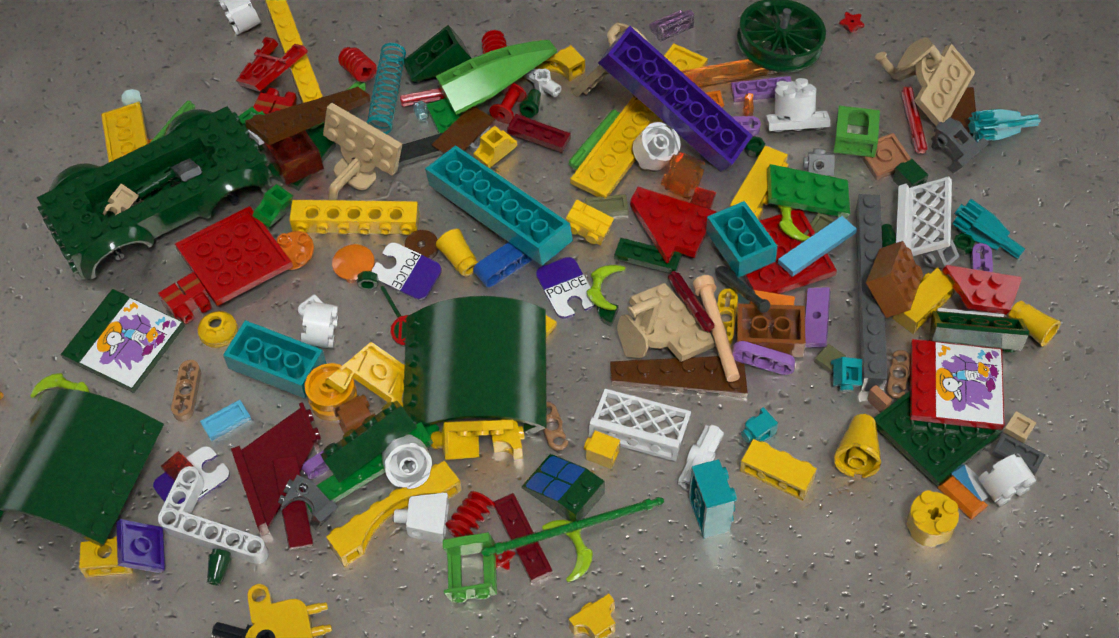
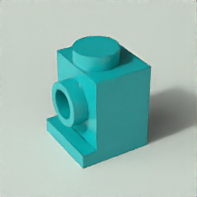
M840 357L831 360V365H833V386L840 387L842 392H852L854 388L862 386V359Z
M763 407L760 409L759 416H753L746 421L745 429L741 431V436L747 443H751L753 439L765 442L776 435L778 422Z

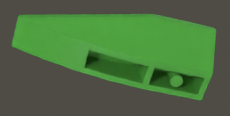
M550 40L511 45L474 57L437 75L436 78L443 95L457 115L495 96L557 53V49Z

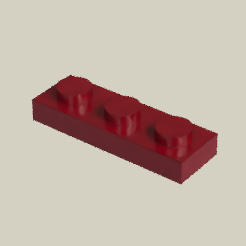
M515 114L514 119H512L507 127L508 134L563 153L571 139V133L518 114Z

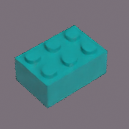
M745 201L707 216L706 233L738 278L776 262L777 244Z
M719 459L691 467L689 501L703 539L730 532L731 522H734V503L737 501V496L734 488L729 487L728 471L726 467H722Z

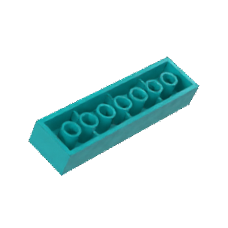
M456 145L425 168L429 186L540 265L545 264L573 241L569 222Z

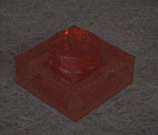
M696 187L690 203L711 209L716 198V192Z
M178 451L164 462L161 468L175 482L183 468L194 466Z

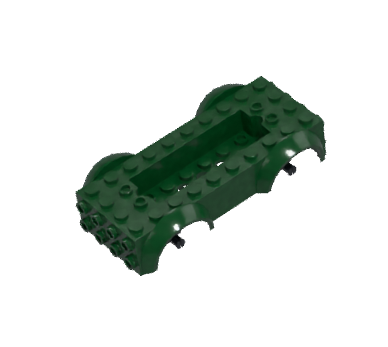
M228 106L215 112L203 109L189 110L172 120L163 137L103 166L89 163L76 164L60 172L53 180L49 192L37 197L40 203L37 209L42 218H44L43 221L48 230H50L56 244L61 247L60 250L64 258L69 262L68 264L74 274L78 273L82 280L95 278V268L109 253H113L115 259L120 260L119 255L121 259L124 258L120 248L122 246L132 243H144L151 247L153 246L154 238L198 216L203 218L211 217L214 206L223 197H228L231 203H235L234 200L237 202L239 198L234 192L237 189L255 185L262 189L263 194L266 193L270 186H272L270 181L272 174L267 166L269 164L264 153H259L256 141L254 139L250 140V135L245 125L241 126L239 124L241 122L237 113H232ZM189 158L200 166L202 173L184 182L176 176L163 184L160 190H154L142 199L138 197L136 202L143 200V202L131 206V208L123 212L121 211V213L116 215L112 211H108L106 215L103 214L105 207L111 204L108 202L110 196L120 184L134 192V187L149 179L148 176L151 174L155 175L167 166H175ZM176 181L181 182L180 184H178V185H176V186H174V187H172V188H170V189L164 191V190L167 189L168 187L174 185V182H176Z

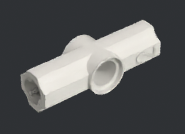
M706 425L697 444L692 446L687 457V464L678 480V485L689 492L691 467L715 459V452L724 435V432L719 427Z

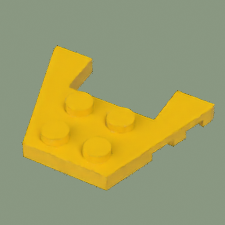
M370 342L328 377L325 383L338 392L343 393L351 378H353L388 403H394L397 400L403 407L402 393L404 392L405 365Z

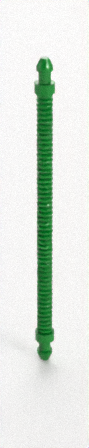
M656 497L650 500L648 498L643 500L642 503L639 502L628 507L625 506L614 511H608L600 515L584 518L583 520L567 523L566 525L550 528L546 531L543 530L532 535L529 534V536L526 535V537L512 539L509 542L506 541V543H494L492 547H485L481 554L486 557L494 553L499 555L504 550H512L516 547H522L533 542L536 543V541L539 542L553 538L556 535L570 533L573 530L587 528L590 525L604 523V521L607 522L621 518V516L624 517L635 512L649 511L654 506H661L664 503V499Z

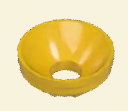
M224 311L208 313L198 324V335L201 342L211 348L227 346L238 332L236 320L231 314ZM214 319L222 321L218 327H210L209 324Z

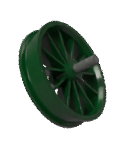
M760 0L751 4L742 13L737 32V44L743 55L754 64L776 72H797L809 68L820 58L826 39V28L819 15L809 7L792 0ZM791 19L798 21L797 23L790 25ZM770 45L773 46L771 52L764 49ZM776 49H782L784 55L775 53ZM789 49H791L796 55H791Z

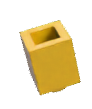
M595 430L592 437H588L584 445L586 460L612 469L620 452V440Z

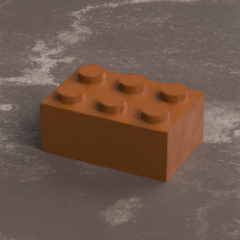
M904 241L879 249L866 284L886 318L911 310L923 277L921 267L916 265L912 251L909 247H906Z
M738 303L736 342L745 341L786 353L793 357H803L806 344L805 306L771 305L767 312L762 313L755 304Z

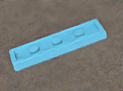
M841 216L780 257L778 264L793 277L856 234L857 228Z

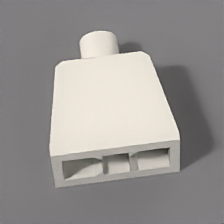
M437 493L410 497L408 509H395L394 523L406 524L407 533L410 537L443 544V540L446 539V522L448 520V494Z

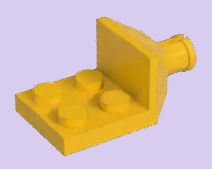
M513 420L444 422L442 432L437 431L431 434V439L434 442L431 446L433 449H442L445 460L479 457V435H489V430L490 435L504 434L505 429H514Z

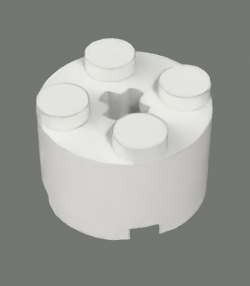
M218 0L223 11L227 9L225 15L229 23L234 22L231 26L236 35L261 23L250 0Z
M798 78L796 81L777 82L775 88V115L784 119V116L790 117V121H802L811 118L812 113H816V88L809 84L807 79Z
M661 122L651 123L633 141V153L642 169H663L676 157L680 150V138L674 129L671 130L666 127L667 124Z
M308 301L302 323L305 333L301 332V342L316 347L333 348L335 342L334 329H337L339 318L337 316L338 306Z
M409 434L394 440L382 452V463L386 475L395 486L413 489L419 487L428 479L432 467V459L425 444L413 435Z
M1013 454L992 466L993 469L990 474L985 471L979 477L980 482L999 507L1008 503L1011 500L1010 497L1014 494L1021 496L1029 491L1030 486L1036 482L1035 476L1019 454L1016 456Z

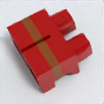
M269 88L266 93L260 92L253 108L258 112L263 111L264 114L295 106L297 103L296 93L288 91L284 97H281L278 90Z
M194 272L178 280V286L173 283L158 292L163 306L172 313L174 318L180 319L184 324L193 320L194 315L192 312L197 308L202 313L212 308L207 291Z

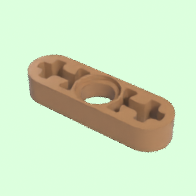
M186 360L179 367L171 405L174 418L178 421H187L194 413L201 378L200 367L194 360ZM193 368L194 370L190 372V379H188L187 372ZM186 386L192 387V391L189 394L184 395L180 393L182 388ZM182 401H183V402H184V405H185V407H186V409L183 410L182 413H179L178 410H182V407H183Z

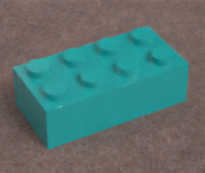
M246 320L223 354L228 369L304 399L307 397L305 393L307 376L316 367L327 364L322 349Z

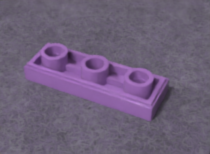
M786 76L731 82L734 102L775 98L777 82H791V78Z
M830 287L808 288L805 317V347H827Z

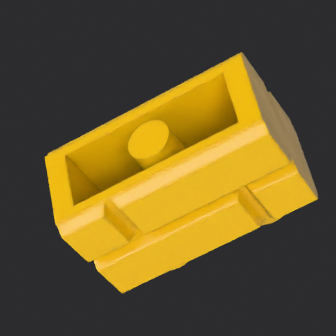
M576 199L565 220L570 223L572 234H579L587 242L601 246L612 226L614 218Z

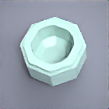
M126 90L121 95L124 106L136 102L142 103L140 92L137 90Z

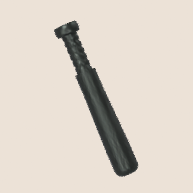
M719 266L716 269L715 274L720 280L745 299L753 302L760 312L765 313L770 309L771 304L768 300L756 295L753 289L728 268Z

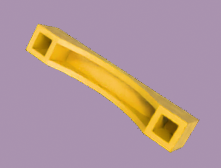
M445 461L432 465L428 479L419 487L395 489L387 498L373 503L368 510L353 516L342 527L334 528L326 536L329 547L342 565L346 567L365 554L372 536L386 520L394 515L395 509L408 508L410 497L447 493L448 499L462 491L460 480Z

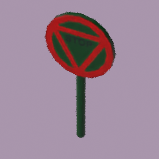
M381 286L383 294L397 316V319L391 325L390 333L392 339L397 344L405 346L406 318L408 315L401 316L384 286Z

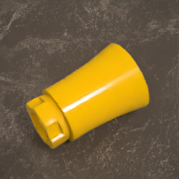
M452 229L447 231L437 240L436 248L446 256L456 271L462 276L468 277L472 275L473 268L478 262L466 243L461 230Z
M1022 300L1017 302L1008 314L1009 318L1023 319L1029 330V335L1042 347L1052 340L1061 325V321L1044 314Z

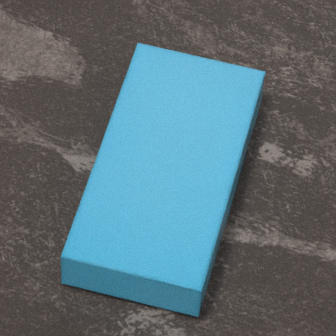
M238 400L201 420L200 423L210 440L213 441L252 419L241 400Z

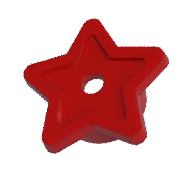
M845 12V18L839 22L849 32L864 28V23L860 20L861 14L852 15L849 12Z
M504 550L502 554L496 555V568L501 567L508 571L510 569L509 561L516 553Z

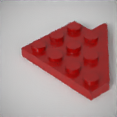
M637 187L630 201L631 208L666 263H669L675 251L695 258L707 235V216L716 213L714 210L642 187Z

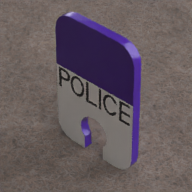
M398 243L388 244L382 252L387 257L395 258L396 265L392 269H385L382 264L376 262L372 269V272L378 274L379 282L416 300H423L429 295L442 272L440 264Z
M565 257L544 265L537 270V279L558 317L566 319L575 316L573 309L567 304L572 298H578L582 301L584 311L595 307V304L587 296V290L591 287L575 259Z
M206 446L198 449L157 477L153 487L165 503L179 472L183 468L191 466L198 470L204 480V488L197 500L199 501L229 479L230 472L224 463L217 466L216 470L212 473H205L202 470L206 462L218 457L213 449ZM196 478L189 479L187 483H192ZM186 498L180 499L177 504L183 503Z

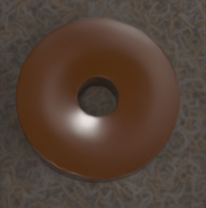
M428 230L414 231L405 240L406 248L429 259H433L439 251L436 248L438 240L436 235Z

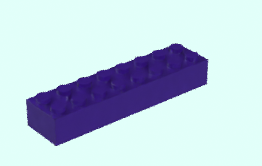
M631 26L617 37L598 62L599 65L670 128L674 129L678 135L720 172L733 165L753 137L751 133Z

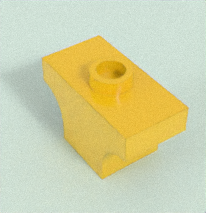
M493 126L480 137V145L473 153L474 158L488 168H491L517 147V141L504 130L501 131L496 126Z
M513 420L514 429H505L504 434L491 435L494 453L507 452L513 456L514 460L523 459L521 440L525 439L523 426H518L517 421Z
M607 594L594 603L589 602L581 608L580 612L570 617L568 620L571 632L574 635L586 634L590 638H606L615 632V621L611 617V613L615 610V601L612 596Z

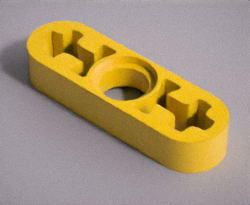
M723 289L719 293L717 306L720 315L728 314L732 317L728 322L723 321L724 328L727 329L726 334L729 344L731 345L734 338L738 294L732 289ZM726 297L730 298L729 307H725Z

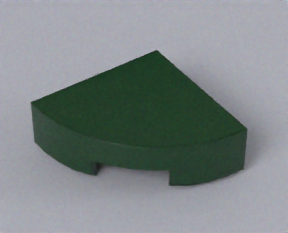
M615 305L617 307L616 310H608L597 306V314L600 320L611 327L619 310V305Z

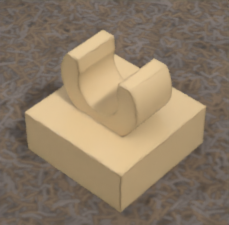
M1016 411L1003 432L1025 443L1036 422Z

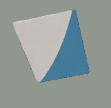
M967 465L952 473L980 501L990 497L980 482L979 476Z

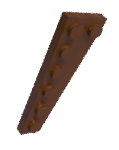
M359 87L351 88L265 115H255L253 118L245 121L246 128L266 144L271 145L325 122L327 107L331 103L348 112L369 103L370 95Z
M719 356L691 357L682 362L678 358L610 361L611 385L637 388L647 387L658 390L671 388L679 392L692 390L700 394L713 392L719 393L721 396L747 398L748 396L745 365L736 360L735 363L740 378L734 382L727 381Z

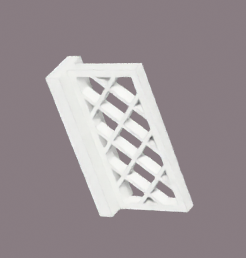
M949 176L911 188L907 184L899 185L896 243L904 241L906 247L911 249L913 256L950 246L952 180ZM945 185V188L939 194L935 192L939 187ZM926 192L919 200L916 199L917 193ZM931 195L936 197L929 205L925 203ZM942 200L944 202V205L939 210L935 209L937 204ZM921 206L925 208L919 216L915 215V212ZM930 212L935 213L929 221L924 220ZM940 217L944 218V221L938 227L934 225ZM920 223L925 224L919 232L915 231V228ZM930 228L934 229L935 231L928 238L923 236ZM940 233L944 235V240L933 242ZM920 239L924 241L920 247L914 248V245Z
M604 389L595 415L589 424V437L591 438L596 430L619 439L620 447L677 461L679 449L691 417V411ZM607 397L616 399L619 403L609 407L606 402ZM635 404L640 409L631 412L627 406ZM623 408L626 415L617 418L613 411ZM658 410L662 415L653 418L649 412ZM609 414L612 420L605 421L599 418L603 415ZM644 414L648 421L639 424L635 417ZM671 417H684V421L675 424ZM630 419L634 426L627 427L621 423ZM666 420L670 426L661 430L657 423ZM652 425L656 432H646L643 428ZM674 431L678 438L677 440L668 438L665 434Z

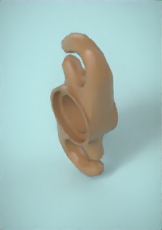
M897 350L892 354L893 357L904 356L906 360L898 362L896 358H893L891 360L892 366L888 373L886 391L890 397L895 399L901 398L906 393L904 391L895 393L892 388L899 386L902 390H906V382L910 375V354L905 350ZM901 370L904 372L905 377L897 378L893 375V371Z
M546 402V407L551 409V412L547 414V424L549 422H556L559 427L556 430L545 428L543 433L550 448L555 451L564 450L569 443L568 440H564L561 445L554 443V440L558 437L566 438V434L563 432L562 419L556 406L551 402Z

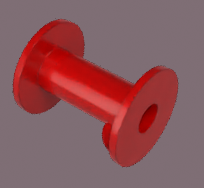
M515 83L502 90L505 97L501 104H494L489 109L491 116L495 120L505 124H510L512 119H514V113L511 109L515 102H522L527 96L525 90Z

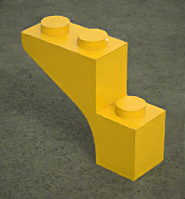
M570 45L552 55L535 67V69L546 68L550 72L561 74L570 82L585 73V59Z

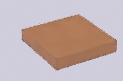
M894 133L878 138L875 157L860 156L876 180L895 174V168L901 162H907L911 159Z

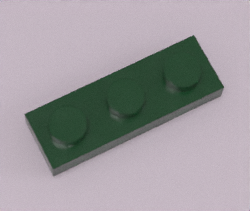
M620 238L614 254V259L667 273L677 272L682 258V253L675 251L669 263H666L656 246L625 238Z

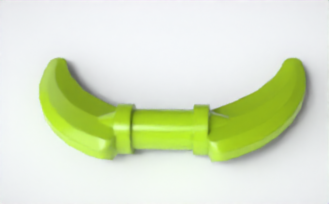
M778 205L783 217L779 223L781 229L796 240L806 241L810 238L800 232L792 223V207Z
M606 265L591 273L593 285L587 290V296L595 305L608 310H616L617 307L603 297L601 284L610 274L625 271L624 266Z
M57 373L39 381L30 396L34 398L42 391L55 387L89 392V389L84 382L73 383L66 380L62 373Z
M555 520L543 525L542 529L549 530L550 528L572 522L568 520ZM582 529L565 533L573 541L578 555L574 570L566 578L567 582L579 579L585 574L592 562L593 552L583 543L580 534Z

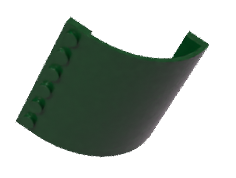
M469 296L440 301L407 316L403 408L415 425L422 422L424 427L455 419L498 418L523 422L524 432L530 435L547 428L546 309L512 298Z
M53 389L44 392L39 396L0 467V518L4 511L30 515L79 534L80 537L102 547L164 423L121 402L90 392L72 389Z

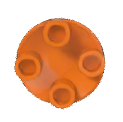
M292 231L278 236L277 243L292 261L293 267L288 270L301 268L310 260L314 244L306 232Z
M358 244L342 247L335 253L332 260L334 272L348 283L356 282L359 273L362 271H372L375 266V259L371 250Z

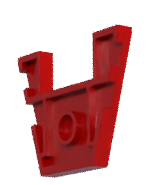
M265 37L262 41L264 46L261 50L257 49L254 55L256 58L252 64L250 62L247 63L236 81L242 87L260 92L304 56L308 50L303 45L294 43L282 58L270 56L269 54L279 44L275 39Z

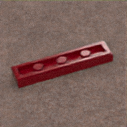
M296 456L277 458L272 461L279 498L281 495L286 497L287 493L283 491L289 479L294 481L297 475L300 476ZM293 501L282 510L288 549L312 547L313 541L306 504L304 501Z
M514 493L493 501L496 505L494 509L510 540L523 536L526 537V535L529 536V534L532 535L534 533ZM536 541V543L533 542L532 544L515 548L531 583L553 574V570L539 542Z

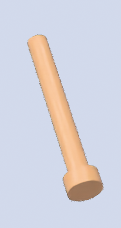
M703 275L693 281L694 291L697 296L701 297L705 311L715 324L711 331L728 382H734L740 378L714 296L716 291L714 278L710 275Z

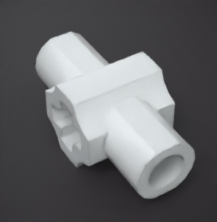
M534 68L524 75L525 78L534 83L535 89L539 90L541 94L549 93L556 97L562 90L559 84L551 80V72L546 68Z

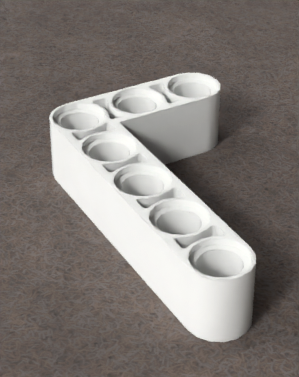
M191 466L183 468L179 472L158 515V522L164 531L170 536L209 549L228 551L231 553V556L254 564L265 562L269 556V550L259 536L191 514L204 488V480L196 468ZM196 478L192 483H187L189 479ZM186 498L183 503L177 504L180 499ZM175 519L174 523L167 525L169 520ZM197 526L194 531L188 532L190 527ZM218 533L215 538L209 539L211 534ZM239 540L237 545L230 546L232 541ZM255 547H261L257 553H251Z

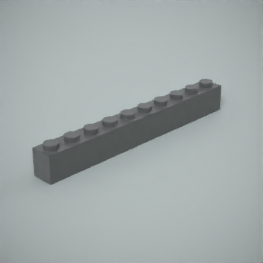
M859 194L856 205L859 344L860 359H862L861 391H870L875 385L884 391L887 382L885 315L866 284L879 249L882 248L880 195Z

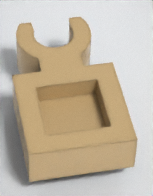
M120 184L110 196L108 202L111 204L105 207L103 214L106 215L108 211H112L116 215L121 213V211L123 212L131 208L139 195L123 184Z

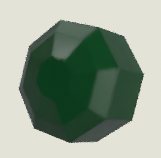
M753 136L744 150L749 156L757 157L765 147V142L762 138Z
M965 233L956 235L953 241L958 254L961 255L971 253L975 243L972 236Z
M362 271L357 277L358 286L365 290L376 288L378 286V274L372 271Z

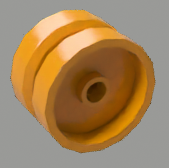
M322 364L313 369L305 381V393L309 406L314 415L322 420H341L340 416H335L333 408L358 396L353 378H351L343 393L338 392L325 383V380L342 366L340 364Z

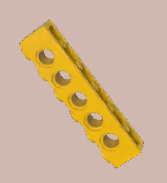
M292 200L289 221L292 231L306 233L409 235L418 230L420 212L418 202Z

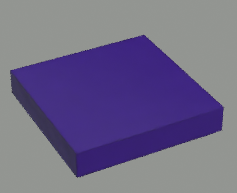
M120 519L117 522L118 566L156 573L163 572L165 570L163 528Z

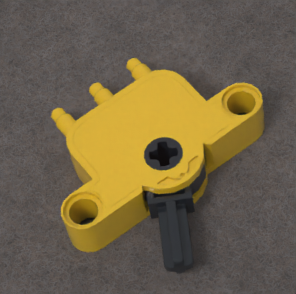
M256 584L249 589L247 595L253 626L247 624L246 629L216 622L212 628V635L218 638H314L331 632L332 627L330 624L312 627L311 614L320 613L328 609L326 602L306 606L301 600L288 599L273 603L268 588L265 585ZM265 596L262 601L256 602L258 597Z

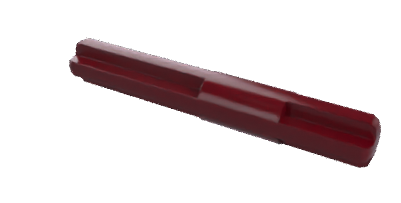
M672 271L668 275V280L701 329L707 333L711 332L715 324L680 273Z

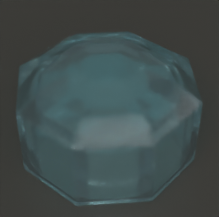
M422 100L414 102L413 109L419 121L428 119L429 111L425 102Z

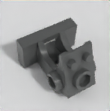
M951 117L945 122H940L935 127V136L931 138L933 141L932 148L936 145L941 147L947 146L952 151L954 163L948 168L953 174L989 144L984 137L976 142L963 127L962 123ZM953 136L958 137L963 145H960Z
M299 475L296 476L294 481L289 479L283 491L287 495L286 497L281 495L278 503L282 504L279 509L280 511L293 501H304L312 510L310 525L315 530L332 517L338 508L333 500L330 501L313 481Z

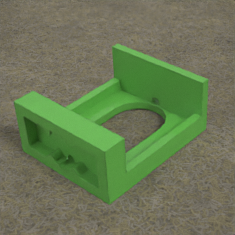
M839 106L836 120L834 153L875 157L878 144L880 110ZM848 125L868 127V135L847 133Z
M489 532L443 540V549L447 553L448 589L444 590V594L451 602L463 603L467 599L473 598L483 600L497 595L495 553L488 557L483 556L484 584L462 587L461 556L481 553L485 547H492L495 541Z

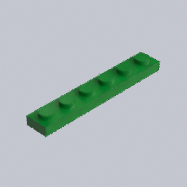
M422 422L416 425L417 428L407 434L421 440L426 447L434 443ZM382 453L341 482L332 475L316 486L330 501L333 500L336 503L385 473Z

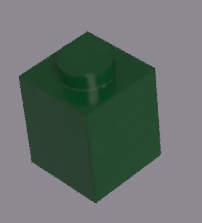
M910 159L907 162H901L895 168L893 181L898 186L907 184L911 188L927 183L928 174L913 159Z

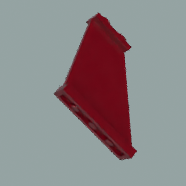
M303 402L299 403L300 408L242 450L240 445L231 448L261 536L270 533L269 527L281 507L280 503H278L279 495L272 463L273 459L296 456L300 473L313 448H315V451L320 450L317 442L321 440L318 428H312L311 423L314 422L310 409H305Z

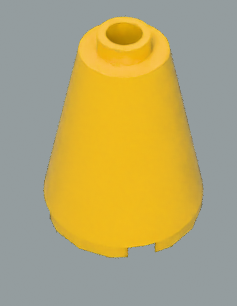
M858 414L854 416L834 454L835 466L848 476L854 477L855 474L862 475V478H867L875 475L880 469L881 456L876 422L870 415Z

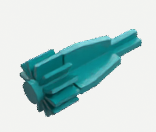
M990 109L972 112V117H969L971 122L968 124L970 130L969 134H973L972 137L976 142L983 137L987 141H993L1020 133L1021 128L1039 126L1041 118H1039L1038 114L1021 116V113L1018 111Z
M970 199L965 206L961 204L954 213L957 217L952 225L963 233L971 235L974 241L987 244L996 250L1002 247L1017 259L1025 250L1023 246L1008 237L1010 231L992 212L973 199Z

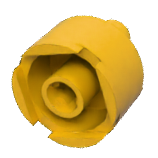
M929 490L924 491L913 501L907 516L906 525L911 533V537L917 543L927 547H936V545L948 542L958 523V504L942 493Z

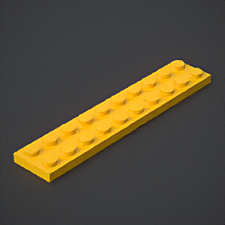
M674 43L664 55L692 82L697 79L708 64V58ZM633 96L570 178V184L597 197L606 198L610 196L636 161L633 153V141L649 124L655 122L664 123V121L636 96Z

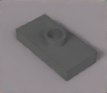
M190 158L171 167L176 176L184 182L202 173L200 166Z
M1002 433L992 452V455L1002 460L1013 454L1015 456L1019 454L1034 476L1046 455Z

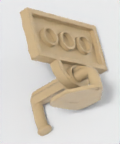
M616 22L609 29L607 39L610 46L617 39L615 36L618 37L629 25ZM632 27V28H633L635 31H637L644 39H646V38L643 36V34H642L637 28ZM598 65L572 93L576 97L582 93L586 95L609 73L601 65Z
M928 37L915 41L907 48L897 65L898 68H895L888 60L886 52H880L875 56V59L895 80L900 81L917 75L922 88L914 101L935 126L951 117L975 74L972 67L952 44L945 46L940 54Z
M333 103L327 107L323 136L339 144L344 157L334 167L333 172L337 178L330 184L328 200H338V192L346 183L358 190L368 189L376 181L375 167L392 176L397 172L402 143Z
M665 283L631 296L629 303L632 307H627L630 316L627 314L620 316L617 325L623 351L627 357L642 358L646 356L648 346L651 348L668 347L682 362L716 346L714 337L701 329L689 309Z

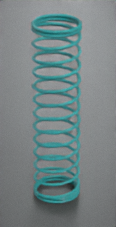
M387 43L381 48L368 120L366 122L368 124L370 122L378 128L385 129L390 127L388 131L383 132L385 134L390 133L392 130L393 114L395 113L396 101L398 100L399 84L406 56L404 47L396 43ZM386 46H396V47H399L400 49H402V51L399 50V49H395V48H388V49H385V50H383V49H384ZM387 50H397L403 56L400 57L395 54L385 55L384 52ZM384 62H396L400 66L393 67ZM383 68H395L399 72L393 73ZM389 73L397 76L398 78L392 79L385 77L382 74ZM388 79L396 82L397 84H387L382 82L381 80ZM380 86H391L395 90H386ZM379 92H389L394 96H384ZM378 98H387L393 102H383ZM377 104H386L391 106L392 108H382L379 107ZM375 105L380 109H373V106ZM376 110H384L389 112L390 114H380L376 112ZM374 111L375 113H377V114H379V115H374V116H373L371 113ZM377 120L380 122H386L389 126L380 127L375 125L371 121Z

